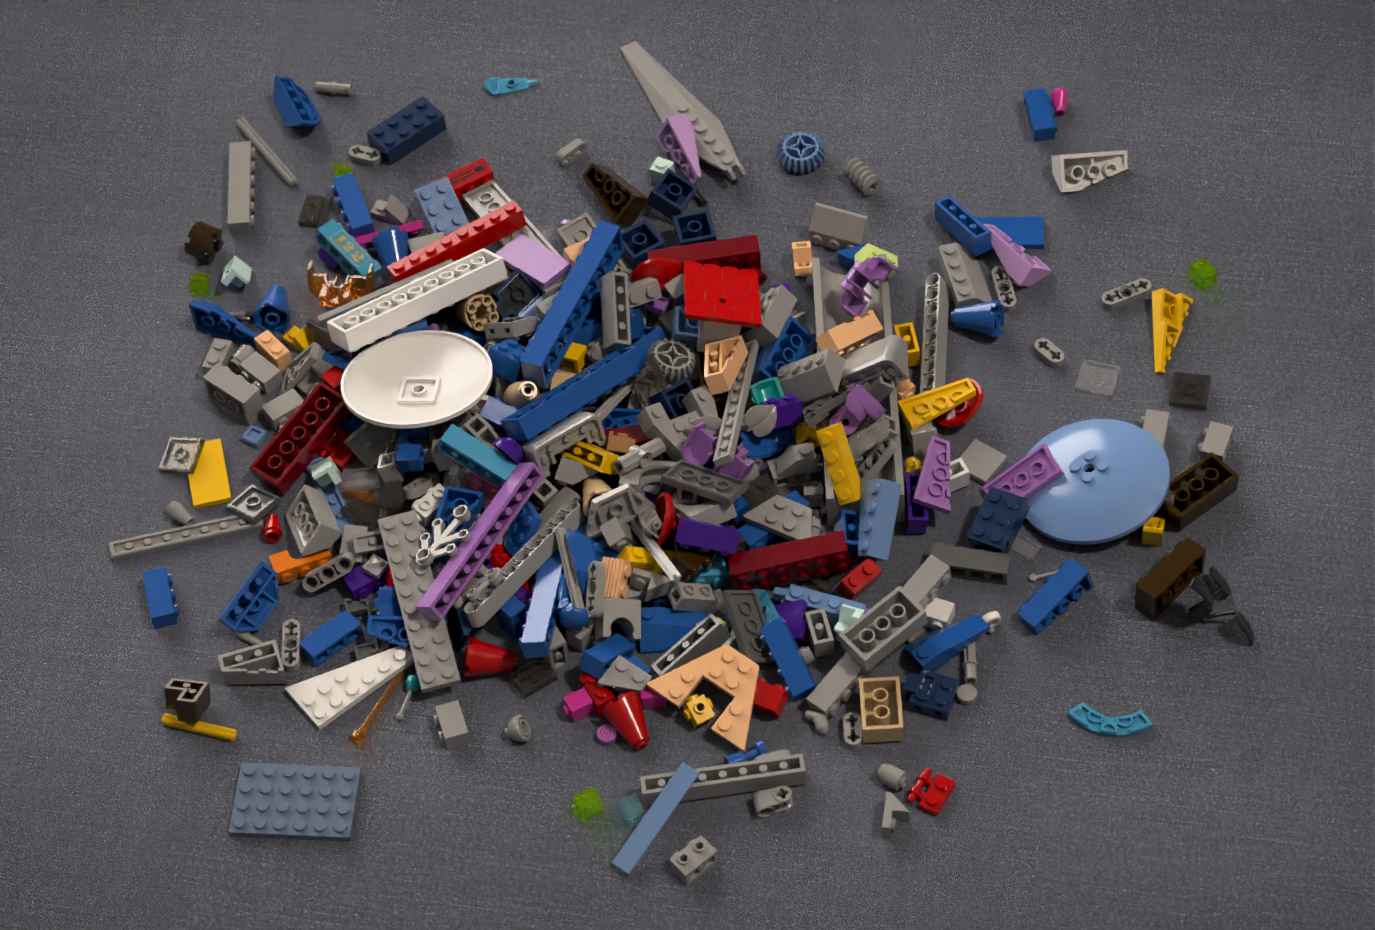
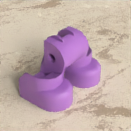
M872 257L864 264L857 260L839 284L846 290L840 298L842 310L852 318L859 316L868 304L864 300V296L870 300L872 299L864 291L867 283L878 290L880 287L874 283L876 279L883 283L892 269L902 276L905 273L884 258Z
M851 383L848 387H849V389H850L851 387H853V386H855V385H854L853 383ZM858 383L846 396L845 405L830 417L828 426L840 423L843 419H846V424L843 427L845 434L848 435L853 433L865 418H870L874 421L878 420L886 410Z
M704 422L698 423L693 427L682 447L684 461L699 466L707 464L712 459L719 437H713L705 431L706 424ZM741 444L736 447L734 460L729 464H723L718 467L715 465L713 470L743 480L744 477L750 474L755 461L752 460L749 463L744 461L749 451Z

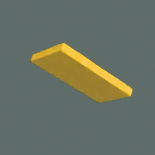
M221 438L183 446L194 509L231 502L232 497Z

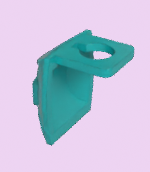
M778 377L759 381L749 388V396L753 406L760 405V402L767 401L769 398L784 397Z

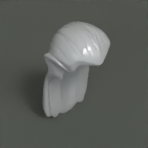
M882 415L875 421L870 418L867 419L853 433L846 436L856 467L859 465V461L863 460V453L884 440L890 434V431H888L890 421L885 420L886 415Z

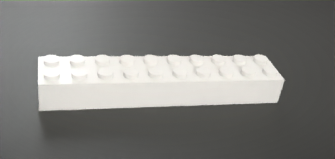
M483 248L327 321L331 340L348 352H355L360 347L373 344L377 339L387 337L398 329H404L409 324L421 321L430 314H436L445 307L453 306L455 302L467 299L470 295L482 292L487 287L499 284L502 280L508 278L503 258Z

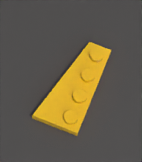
M969 378L899 400L898 408L913 431L974 397L976 389Z

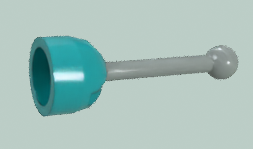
M409 675L407 677L405 686L408 693L400 712L396 715L398 721L404 718L403 713L412 692L418 691L421 688L417 676Z

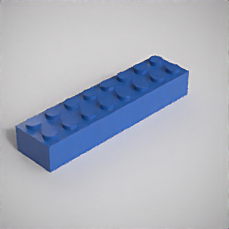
M637 346L618 348L500 422L507 435L514 441L519 443L525 440L528 442L533 441L540 432L544 433L553 428L552 425L556 422L561 423L568 419L567 416L569 414L580 412L585 404L590 405L598 400L597 397L601 394L604 396L612 392L611 388L614 386L618 387L627 382L626 379L630 376L635 377L641 374V370L646 367V364Z

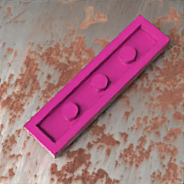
M421 220L395 227H399L400 231L405 229L411 235L419 233L420 229L423 228ZM379 231L354 238L363 248L368 246V242H372L374 234L375 237L379 235Z

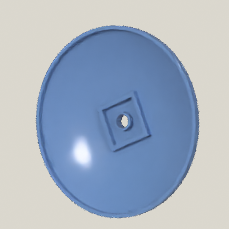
M1091 419L1075 422L1051 432L1035 444L1027 453V455L1045 443L1064 473L1027 500L1030 509L1025 517L1033 528L1057 541L1086 545L1108 542L1123 537L1151 519L1162 505L1169 490L1170 466L1164 449L1151 434L1128 422L1113 419ZM1089 468L1094 469L1092 472H1085Z

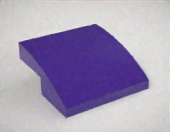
M801 599L774 605L779 616L786 621L795 641L803 640L807 623L803 620L807 608L806 601Z

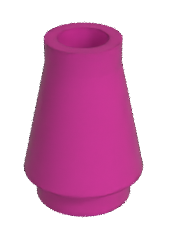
M1056 88L1051 94L1054 113L1057 116L1065 114L1069 96L1063 88Z

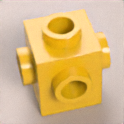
M805 421L799 423L795 428L796 444L813 442L814 449L817 448L820 443L816 431L821 429V426L817 423L808 428Z
M695 694L686 699L688 703L683 706V714L688 721H691L694 728L715 716L712 710L713 704L704 694L699 697Z

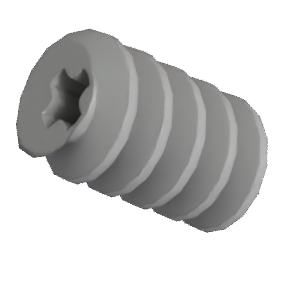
M853 158L846 165L844 170L845 176L864 195L871 196L880 190L882 179H879V176L874 174V171L870 170V167L866 166L860 158Z

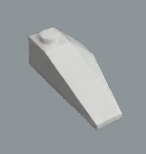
M1127 150L1051 156L1052 174L1060 192L1080 191L1104 178L1128 169Z

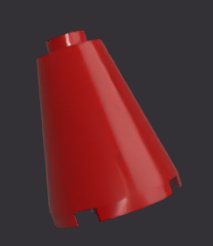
M467 638L466 643L470 644H468V648H465L463 670H467V672H464V677L512 672L513 668H517L518 656H514L513 651L475 638Z
M634 691L617 696L619 700L613 703L612 700L607 702L602 708V713L632 749L641 750L648 745L650 738L640 697Z

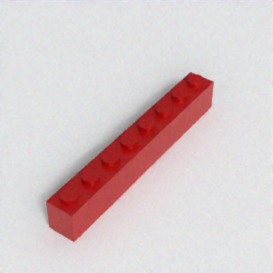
M513 200L387 266L391 282L396 283L449 259L455 262L527 226L523 210Z

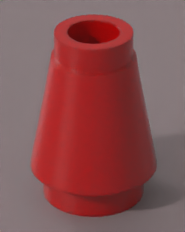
M275 514L267 516L263 536L271 543L279 541L282 536L279 519Z

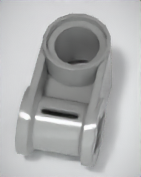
M784 785L761 790L752 795L758 817H768L772 814L788 811L793 806L792 792L789 787Z

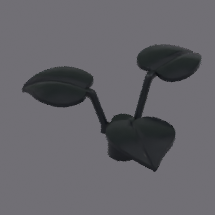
M1214 566L1210 567V574L1214 582L1219 586L1218 590L1211 595L1204 579L1199 575L1194 577L1189 588L1198 592L1204 600L1188 609L1192 619L1198 622L1205 617L1209 620L1215 617L1233 615L1238 625L1246 634L1251 646L1254 640L1253 629L1240 611L1236 612L1233 610L1211 614V611H1213L1212 606L1215 604L1214 597L1221 591L1227 597L1231 595V588L1226 579Z

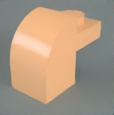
M810 241L793 242L792 252L795 276L808 277L813 275Z

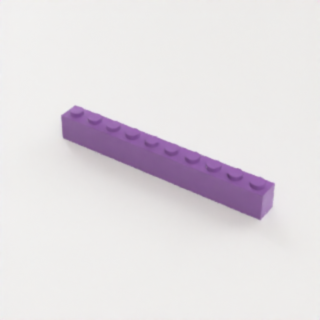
M534 462L519 463L470 530V540L460 544L458 554L449 559L415 608L427 621L443 619L545 475Z

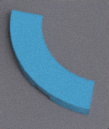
M1083 702L1067 712V716L1078 726L1092 733L1107 737H1128L1153 728V723L1141 710L1130 715L1112 718L1091 709Z

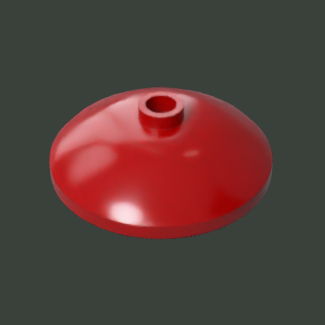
M670 258L649 259L634 268L630 275V283L647 277L655 278L658 280L661 295L664 296V285L681 273L683 274V266L678 261Z
M961 378V379L955 380V381H953V382H951V383H954V382H957V381H960V380H963V379H966V378ZM969 378L976 389L974 397L934 418L940 426L946 428L957 427L975 416L983 401V389L976 380Z
M662 492L654 503L662 526L657 531L659 538H656L654 535L652 537L659 546L669 538L672 530L674 531L677 526L673 500L669 493Z

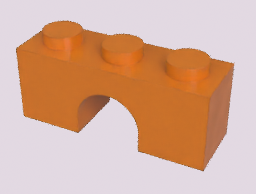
M329 548L306 555L301 559L290 557L288 550L270 555L269 559L272 569L277 572V583L279 585L305 577L310 570L327 562L332 557Z

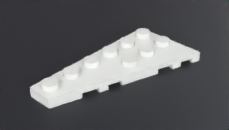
M397 646L288 686L285 690L315 726L321 730L413 664V655L407 648Z

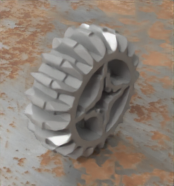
M665 338L663 341L658 339L656 343L651 345L647 351L645 363H647L646 365L650 369V374H655V379L661 378L662 382L666 380L670 384L672 381L677 383L687 377L689 379L695 371L697 359H695V353H692V348H687V344H681L680 340L675 342L673 338L670 341Z

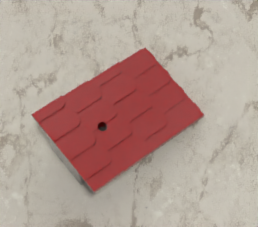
M694 261L684 262V314L686 319L699 320L697 351L705 352V344L739 336L741 326L761 327L757 271L752 269L739 270L731 266L719 267L715 264L702 265Z

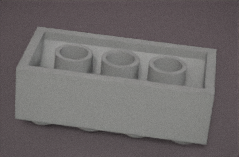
M957 242L938 246V261L946 283L949 285V292L955 308L992 301L977 257L968 248Z
M826 349L780 367L777 376L784 395H795L796 398L803 401L804 405L837 393L846 359L831 349Z
M304 484L285 513V516L301 555L306 556L330 548L339 539L341 531L324 492Z

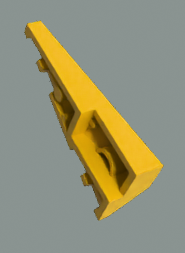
M1164 288L1152 291L1156 374H1164L1166 372L1164 369L1165 365L1171 359V350L1177 344L1183 329L1182 322L1188 316L1187 310L1189 305L1193 303L1192 298L1182 293L1175 295Z

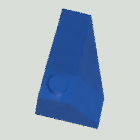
M204 300L191 301L189 303L195 328L240 344L250 345L257 349L254 340L257 335L220 306Z
M664 607L641 608L640 653L652 654L667 651V648L674 646L696 626V623L701 622L710 613L674 610Z
M368 616V636L411 649L402 616ZM444 617L445 623H446V627H447V631H448V634H449V623H448V619H447V617Z

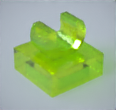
M334 162L332 169L336 173L335 177L351 172L355 175L351 166Z
M200 272L190 275V293L208 295L210 292L209 275Z

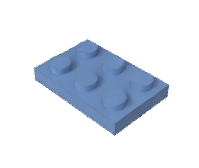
M447 176L414 190V194L433 233L443 232L444 236L469 224Z

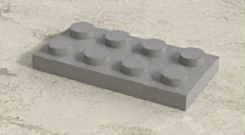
M586 212L556 229V233L565 246L569 247L591 237L592 230L597 225ZM619 259L616 265L627 268L622 260Z

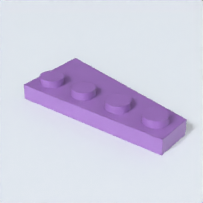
M931 436L912 499L914 503L948 515L951 511V489H949L950 441Z

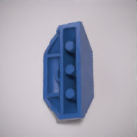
M275 76L274 105L286 127H313L321 122L322 118L310 96L300 86L295 84L291 77Z
M567 528L566 536L582 598L586 600L588 568L593 560L602 562V547L590 537Z
M261 561L244 580L223 609L219 621L233 632L259 631L279 603L277 572Z

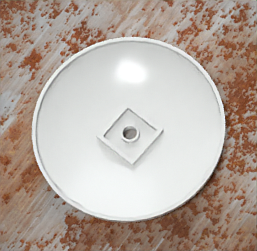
M437 330L413 331L388 337L360 352L348 364L342 375L341 393L348 409L366 422L388 428L426 427L453 419L476 405L491 385L493 368L491 359L485 349L468 337Z

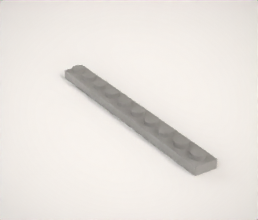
M756 339L745 343L748 355L728 393L713 462L717 467L729 464L734 460L759 343Z

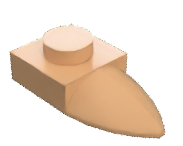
M910 378L904 381L899 380L897 400L914 396L915 385L910 381Z

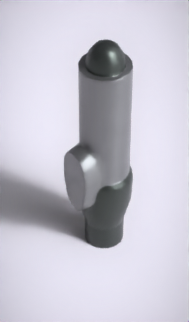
M255 311L228 313L235 319H240V321H249L254 318Z

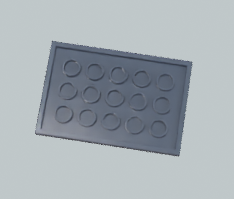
M241 762L229 826V836L351 842L362 774L361 767Z

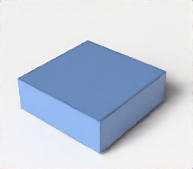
M250 425L241 437L243 443L259 448L268 433L266 430Z

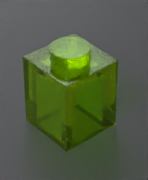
M1203 257L1189 265L1188 278L1203 291L1217 283L1218 271Z
M594 786L572 796V811L575 816L579 815L582 822L604 813L603 801Z

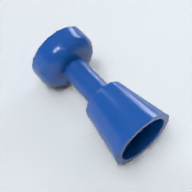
M758 740L754 743L753 750L745 754L738 752L724 756L725 764L746 762L760 755L767 754L768 751L763 741Z

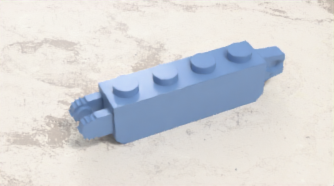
M791 584L786 589L775 587L772 594L773 600L781 602L780 604L804 599L807 603L805 612L824 608L829 625L836 626L838 623L840 607L843 604L865 610L864 614L870 610L866 608V604Z

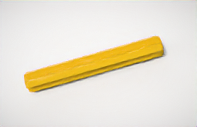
M164 713L161 719L163 725L229 741H235L237 737L235 729L201 721L197 723L178 721V716Z

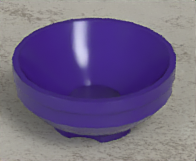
M509 436L507 438H497L492 443L517 465L522 463L523 448Z

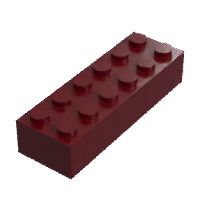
M757 234L647 251L648 260L653 258H670L678 261L682 266L684 262L694 261L702 265L731 266L739 270L761 269Z
M320 381L249 466L255 478L284 496L352 413L345 405L342 394Z
M844 530L728 556L730 572L736 590H766L777 585L784 586L791 582L806 581L814 577H825L828 574L837 572L844 573L852 569Z

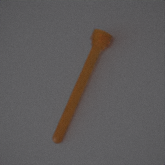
M405 670L392 678L361 727L353 730L349 736L352 743L363 746L367 740L368 729L405 675Z

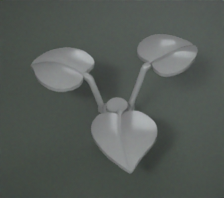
M756 405L750 408L745 414V423L749 428L741 427L740 431L749 432L752 430L757 437L769 434L776 424V406ZM709 415L696 418L688 423L692 430L695 425L704 422L706 424L705 431L716 437L719 436L722 419ZM746 458L744 461L749 463L752 459ZM754 463L750 474L743 479L749 482V486L758 475L756 463Z

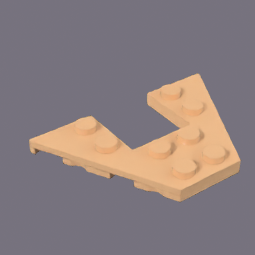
M725 644L647 683L648 688L679 709L703 678L726 692L734 699L711 727V730L742 752H745L760 669L758 664L728 644Z

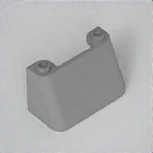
M890 335L843 355L842 357L846 361L838 389L848 387L851 383L854 385L862 384L881 375L887 380L891 379V376L899 377L900 381L909 379L907 342L898 335Z
M585 411L575 414L571 413L567 416V420L553 424L551 430L537 434L538 437L535 440L520 442L519 445L523 448V461L525 463L534 462L545 475L543 478L545 479L551 475L549 467L551 464L554 465L556 463L554 455L584 438L588 444L594 441L599 447L604 445L608 441L601 420L596 414Z

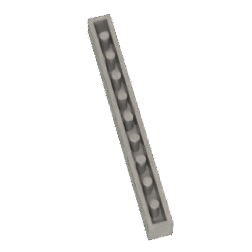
M930 555L902 588L925 610L928 602L934 600L943 585L946 586L951 580L950 566ZM846 652L806 698L808 708L825 714L828 720L830 716H834L838 712L842 702L850 698L856 686L859 687V679L864 678L868 672ZM876 665L872 667L868 672H872L875 669Z

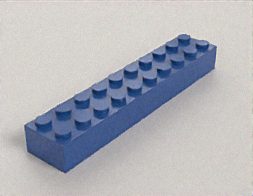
M599 221L597 226L593 228L591 237L585 242L582 253L577 256L574 267L569 270L566 281L561 284L558 295L553 298L550 309L545 312L541 325L537 326L533 339L529 340L525 353H522L519 362L525 381L533 382L538 388L547 389L601 292L600 278L613 271L624 252L620 226Z

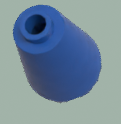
M399 227L380 230L378 236L375 237L374 234L372 237L373 246L387 273V266L408 256V233L405 229L400 231Z
M273 285L268 289L254 312L256 326L263 332L269 330L272 334L275 331H280L281 333L290 325L291 315L287 292L280 285Z
M1000 300L958 307L951 313V322L956 327L998 338L1003 331L1000 330V325H1004V306L999 304Z

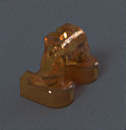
M310 260L307 268V286L312 295L319 298L320 307L338 308L373 293L375 288L374 264H370L367 276H350L348 274L345 283L340 287L339 274L335 275L333 281H329L328 274L314 273L313 260Z

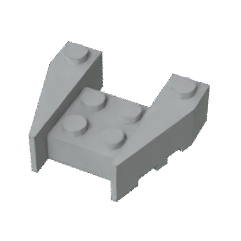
M706 385L691 390L682 399L688 414L670 420L661 403L658 402L645 407L636 417L644 434L649 439L659 437L663 440V443L666 445L665 452L672 459L671 462H678L680 459L684 460L682 457V447L692 431L688 424L690 421L702 416L712 415L718 417L715 401Z

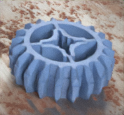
M799 131L798 134L792 132L791 136L786 135L785 139H781V142L778 144V162L782 165L783 169L787 168L788 172L793 171L795 174L801 172L803 175L807 171L810 174L811 169L816 171L817 167H821L822 162H824L825 148L823 141H820L819 136L815 137L814 133L809 135L807 131L805 133Z

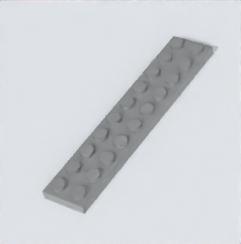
M494 180L462 195L463 201L478 218L512 201ZM525 215L527 226L498 240L504 247L521 233L561 257ZM569 270L546 288L537 283L535 284L547 297H550L557 291H560V286L566 281Z
M416 510L378 519L422 693L459 684L461 680L444 617L442 620L427 621L415 608L434 582L430 565L419 566L416 562V553L421 549L420 536L422 535Z

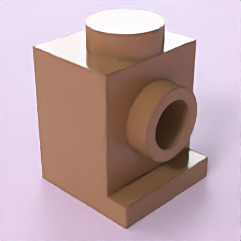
M609 431L607 451L627 454L628 449L635 445L636 439L629 438L628 434L617 433V436H615L613 431Z

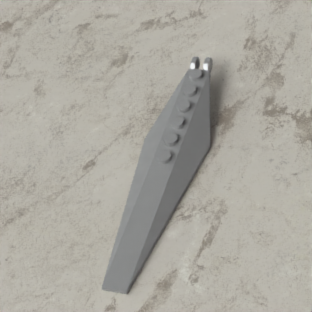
M636 41L621 47L620 50L662 124L667 117L686 113L694 130L698 158L721 170L731 181L736 180V175L733 172L735 170L740 176L746 175L745 169L739 162L721 121Z

